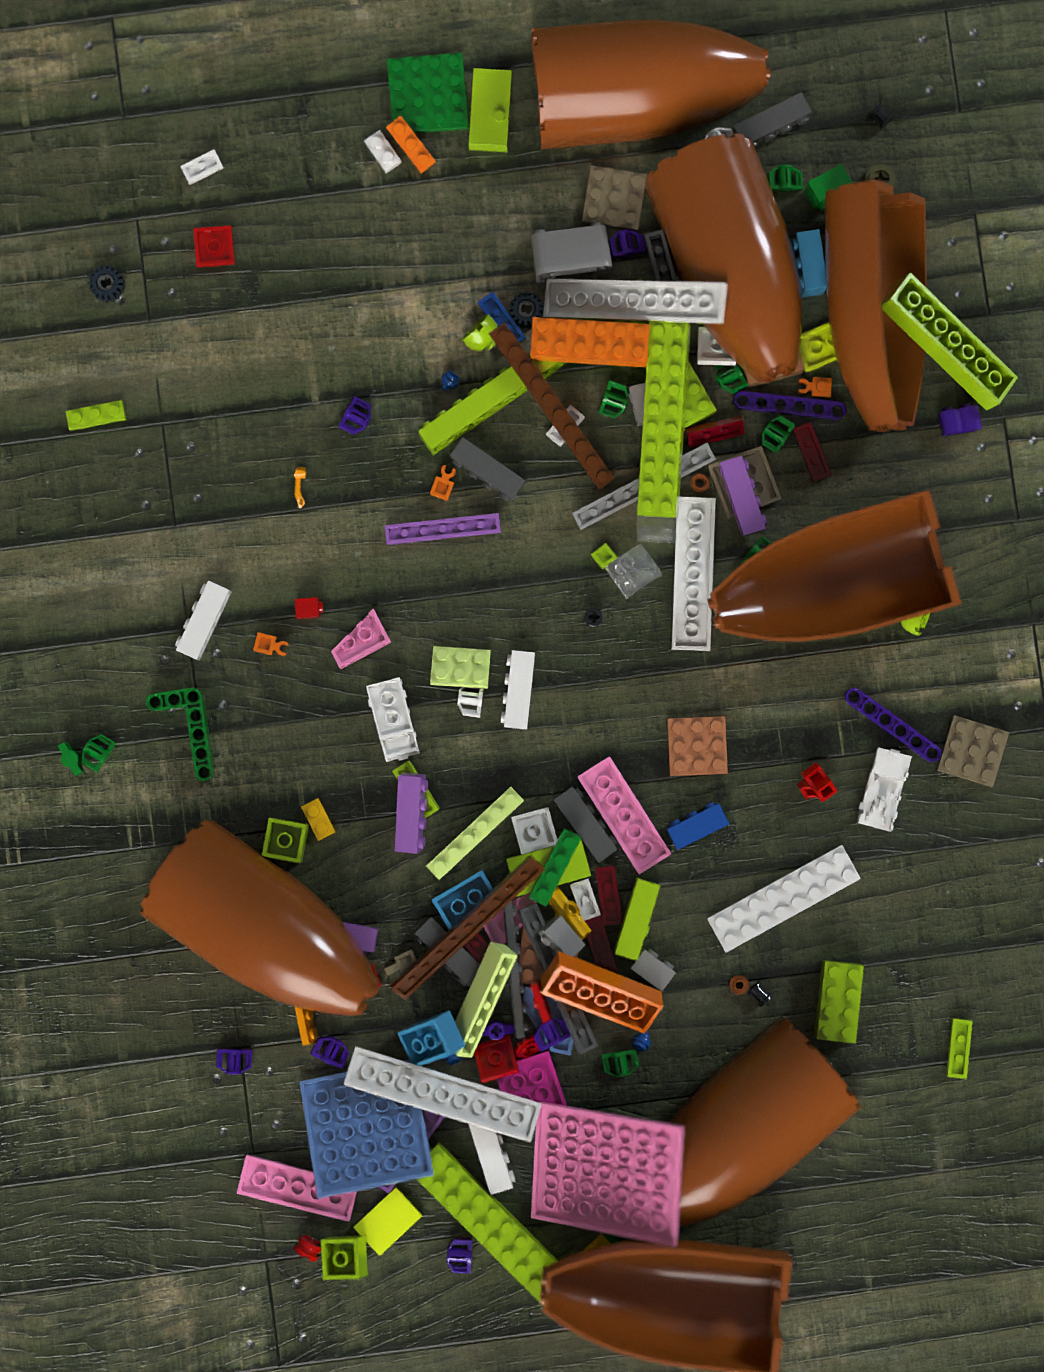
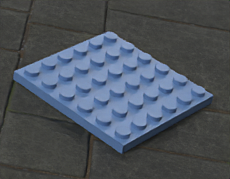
M347 1072L299 1082L318 1199L434 1176L423 1109L344 1086Z

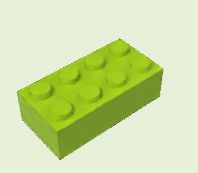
M822 960L814 1032L816 1039L856 1044L863 965Z

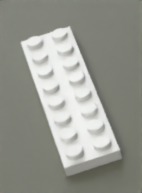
M679 498L678 518H676L671 650L710 651L712 610L709 608L707 599L711 598L710 593L713 587L716 498Z
M840 845L708 917L707 920L724 951L728 952L861 878L843 845Z

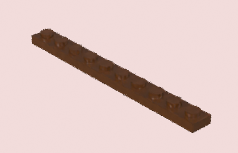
M503 322L488 334L596 487L600 490L615 478L506 323Z
M530 854L390 985L391 989L406 1000L545 870L544 866Z

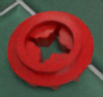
M529 1035L527 1038H523L515 1046L514 1053L518 1058H528L535 1055L539 1048L534 1037Z

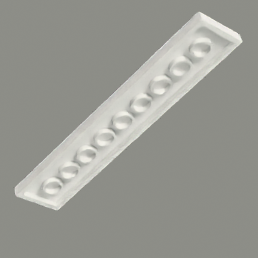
M547 279L543 317L723 324L728 284L716 282Z
M355 1047L344 1081V1086L527 1142L532 1140L542 1105L532 1100Z

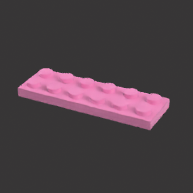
M610 756L577 777L638 874L643 873L671 855L668 847Z
M247 1154L236 1194L350 1222L357 1191L318 1199L314 1172L312 1170Z

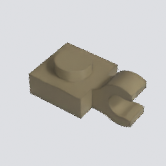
M412 949L394 957L396 963L385 967V972L387 976L399 970L403 974L417 961Z

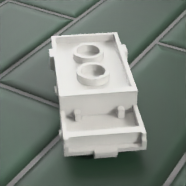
M400 677L366 686L369 696V707H372L386 762L399 759V761L408 759V756L420 753L416 732H414L409 714L410 710L405 699L407 698L406 691L403 690V683Z
M877 747L863 799L858 806L860 810L856 823L889 832L893 830V822L898 814L896 810L899 801H901L900 795L903 783L909 775L908 769L912 756L901 754L898 750H886Z

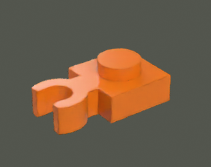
M812 377V382L806 379L798 381V383L806 386L804 390H798L799 394L811 392V397H831L832 378Z
M443 465L441 468L442 477L436 476L430 495L448 501L454 486V482H451L450 479L455 476L456 469L453 468L451 474H446V465Z
M258 632L253 651L271 656L273 651H276L279 655L286 656L287 653L281 652L280 647L282 645L289 646V643L285 641L276 643L277 637Z

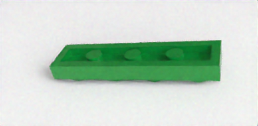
M565 828L563 829L544 866L545 870L540 874L529 895L530 899L547 906L582 838L581 836Z

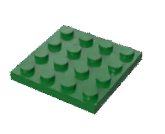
M462 53L387 59L392 122L401 115L415 134L469 129Z

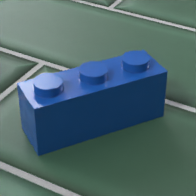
M714 802L703 806V811L697 813L695 810L686 815L687 819L681 822L677 819L669 823L670 827L666 830L677 850L729 825L719 803L714 804Z

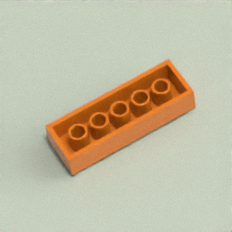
M533 317L530 359L533 361L646 367L650 324Z
M560 951L557 952L541 977V994L644 1034L663 1008L661 991Z

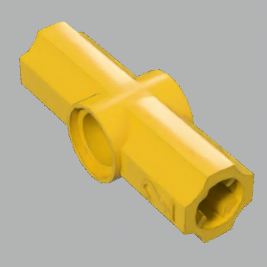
M557 886L549 901V904L556 912L555 917L562 916L582 940L591 933V929L579 915L580 909L578 905L573 901H569Z

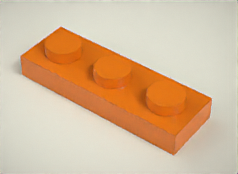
M401 115L386 127L421 174L436 163Z

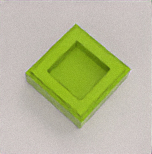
M607 543L591 554L602 570L618 558Z

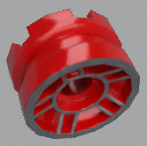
M300 1234L299 1242L294 1245L293 1250L303 1258L305 1256L308 1260L316 1262L319 1258L318 1254L321 1252V1243L311 1236Z

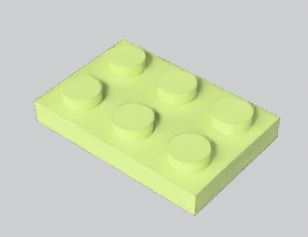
M433 646L430 685L488 689L491 650Z

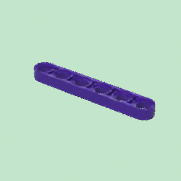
M740 391L734 397L735 407L741 410L829 420H840L846 414L845 405L838 401ZM740 395L747 397L748 403L746 405L738 404L737 398ZM759 397L766 399L767 404L765 407L757 406L756 400ZM781 399L785 402L786 406L784 409L779 410L776 408L775 402ZM802 402L805 408L803 411L798 412L794 409V404ZM815 404H821L823 406V412L821 414H817L813 411V406ZM834 406L841 407L842 414L840 416H835L832 413Z
M852 688L846 691L845 701L851 707L928 762H934L940 758L941 750L937 745L861 690ZM855 691L858 693L859 699L857 702L849 700L850 692ZM866 703L874 705V712L871 714L866 713L864 710ZM882 714H887L890 717V722L887 725H883L880 722ZM898 725H902L906 729L903 736H898L895 732ZM915 736L921 739V745L917 748L911 744V739ZM929 748H934L937 752L936 757L933 759L927 756Z

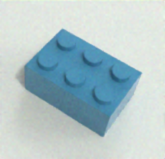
M817 229L797 232L794 239H792V247L801 283L802 298L823 295L826 290V268L820 231Z
M482 869L436 896L432 901L450 930L494 888Z
M450 1010L414 1023L397 1033L411 1064L417 1066L450 1056L466 1046Z

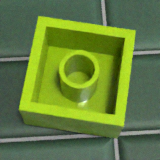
M269 818L262 856L302 863L309 824Z
M366 1236L328 1237L321 1240L323 1280L360 1279L368 1276Z

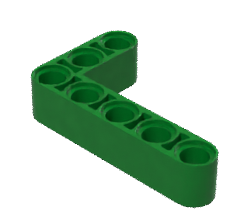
M187 688L149 695L146 699V705L152 711L186 709L194 773L198 780L210 781L215 775L203 692L196 688ZM192 692L198 693V700L196 702H191L190 700ZM177 694L179 696V703L173 705L171 697ZM158 697L160 699V705L157 708H154L152 706V700ZM198 710L201 713V718L198 721H194L192 714ZM199 729L204 733V737L201 740L195 738V733ZM202 748L207 753L204 759L198 757V751ZM204 767L209 770L207 778H202L200 775V771Z

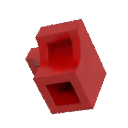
M817 762L801 773L804 779L797 784L798 789L806 800L814 797L823 803L838 792L831 779L824 773Z

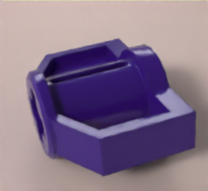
M631 229L618 231L608 241L611 258L629 257L645 252L642 234ZM631 235L635 236L638 249L633 247ZM616 236L618 237L621 250L618 252L614 239Z
M354 397L339 423V428L352 435L365 430L371 419L370 404ZM355 405L367 410L369 415L355 409ZM349 420L361 427L356 429L346 424V421Z
M551 1018L550 1021L542 1022L538 1025L533 1037L539 1051H544L571 1037L564 1020ZM554 1022H558L563 1033L562 1036L559 1035ZM541 1029L546 1037L547 1044H544L539 1033Z
M494 1020L489 1026L485 1027L482 1036H490L493 1040H499L504 1034L514 1033V1023L504 1024L500 1020Z
M333 1036L318 1037L310 1052L312 1056L341 1069L350 1054L344 1042ZM329 1040L323 1053H318L323 1041ZM342 1045L344 1050L339 1060L335 1061L334 1059Z
M217 1048L216 1067L226 1074H241L251 1068L252 1049ZM223 1053H228L227 1070L222 1068ZM241 1054H246L245 1068L240 1070Z
M454 1237L447 1248V1263L453 1273L471 1274L472 1237ZM454 1244L468 1245V1248H451V1247H452ZM452 1262H467V1266L453 1265Z

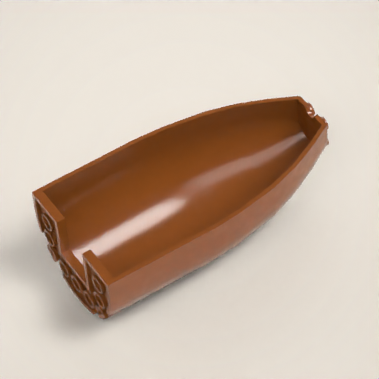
M645 19L531 28L534 74L536 75L541 149L639 141L694 129L720 119L742 107L763 93L765 86H768V79H770V69L766 68L768 49H763L743 38L719 29L695 23Z
M734 133L728 138L723 134L690 144L678 150V154L672 159L671 157H666L658 163V169L655 172L650 171L645 181L647 197L659 228L664 231L669 254L680 282L728 284L724 323H703L706 329L721 348L758 382H771L776 379L778 374H783V376L791 375L797 367L801 343L803 315L801 283L787 227L753 141L750 137L745 138L744 134Z
M878 180L839 186L838 190L830 189L825 195L826 296L835 356L843 381L867 427H869V431L888 432V429L903 431L906 430V427L914 426L922 384L925 351L881 309V302L895 283L910 272L927 288L925 198L910 192L894 194V186Z
M923 491L836 516L808 526L770 544L745 561L710 593L711 598H708L707 601L710 610L714 609L715 617H712L715 629L719 628L721 632L749 638L801 642L861 633L960 605L961 601L951 566L945 567L935 529L940 528L930 491Z
M205 820L199 824V829L195 830L193 828L184 837L185 842L179 846L176 845L152 879L148 887L151 891L143 897L141 906L144 909L140 911V914L222 973L267 997L306 1010L347 1016L362 1015L368 1006L366 1004L367 999L373 998L378 992L377 986L379 981L354 936L340 918L293 875L267 857L262 856L260 852L215 821Z
M782 1016L712 1075L686 1101L668 1123L684 1126L678 1227L717 1216L735 1208L766 1189L791 1170L862 1108L854 1094L847 1090L848 1086L816 1048L806 1044L809 1041L799 1030L793 1028V1024Z
M643 1240L622 1241L597 1246L570 1255L548 1266H543L540 1305H543V1312L567 1329L588 1341L617 1353L650 1362L719 1372H779L782 1347L779 1318L782 1300L787 1301L792 1260L787 1251L700 1241L677 1240V1245L674 1247Z

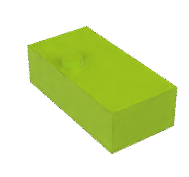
M474 68L469 134L470 150L507 152L512 70Z
M580 840L558 885L591 876L582 840ZM554 846L507 858L510 873L530 854L545 866ZM539 876L520 892L517 897L531 893Z
M636 877L615 944V954L638 961L644 938L647 937L650 929L648 925L660 889L659 884Z

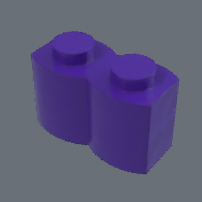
M972 403L963 404L960 409H954L953 406L945 407L938 414L942 437L973 432L982 428L978 405L972 406Z

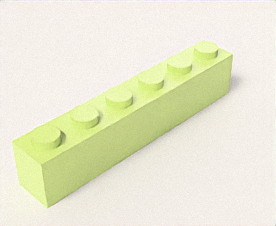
M510 787L426 867L440 880L524 800Z
M490 942L455 1020L456 1026L466 1045L455 1052L456 1056L472 1058L515 963L517 955L505 944Z

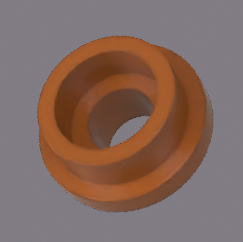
M703 473L695 474L690 480L691 488L696 492H704L709 487L708 477ZM697 480H702V481H703V485H702V486H698V485L696 484V481H697Z
M736 975L730 980L729 987L733 993L741 995L748 990L749 983L744 976ZM739 981L743 983L740 989L736 988V983Z

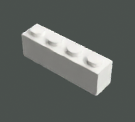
M208 581L207 584L204 583L201 587L200 594L202 595L199 601H195L191 610L193 614L191 618H187L183 627L185 631L182 636L178 637L175 644L177 646L176 651L200 661L231 595L230 590L211 581Z
M512 650V655L508 654L507 666H510V674L506 673L505 685H508V693L504 692L503 704H506V712L502 711L501 723H504L506 728L527 730L535 658L534 652Z
M469 1124L490 1194L513 1188L515 1177L513 1171L508 1170L507 1163H510L507 1152H503L501 1147L504 1144L501 1133L497 1134V1132Z

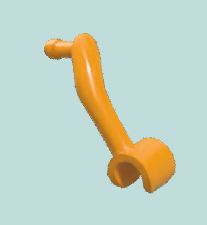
M297 467L294 474L295 498L298 508H302L305 501L301 495L300 482L301 478H306V468Z

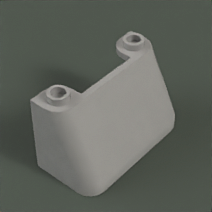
M600 222L592 223L587 227L548 232L536 230L530 236L536 283L546 282L545 278H549V276H551V279H555V276L585 272H593L594 274L597 273V270L601 271L602 275L611 274L612 260L606 226Z

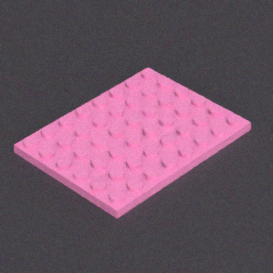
M538 1102L542 1105L536 1122L531 1218L673 1247L676 1246L678 1239L684 1126Z

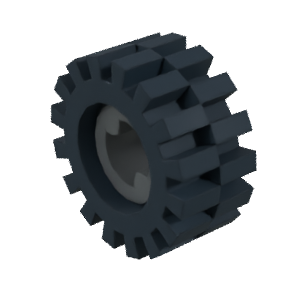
M103 265L102 268L100 266L96 267L97 270L92 271L93 275H89L90 281H88V285L90 286V291L100 301L108 302L110 300V302H113V299H119V295H122L124 293L122 290L125 289L123 276L116 268L114 269L110 265L109 267ZM106 279H110L111 286L107 285V288H103L102 283L106 282Z
M526 291V293L520 292L510 302V316L521 328H531L533 317H543V302L533 292L532 294L529 291ZM526 305L531 307L532 311L530 314L522 313L521 308Z

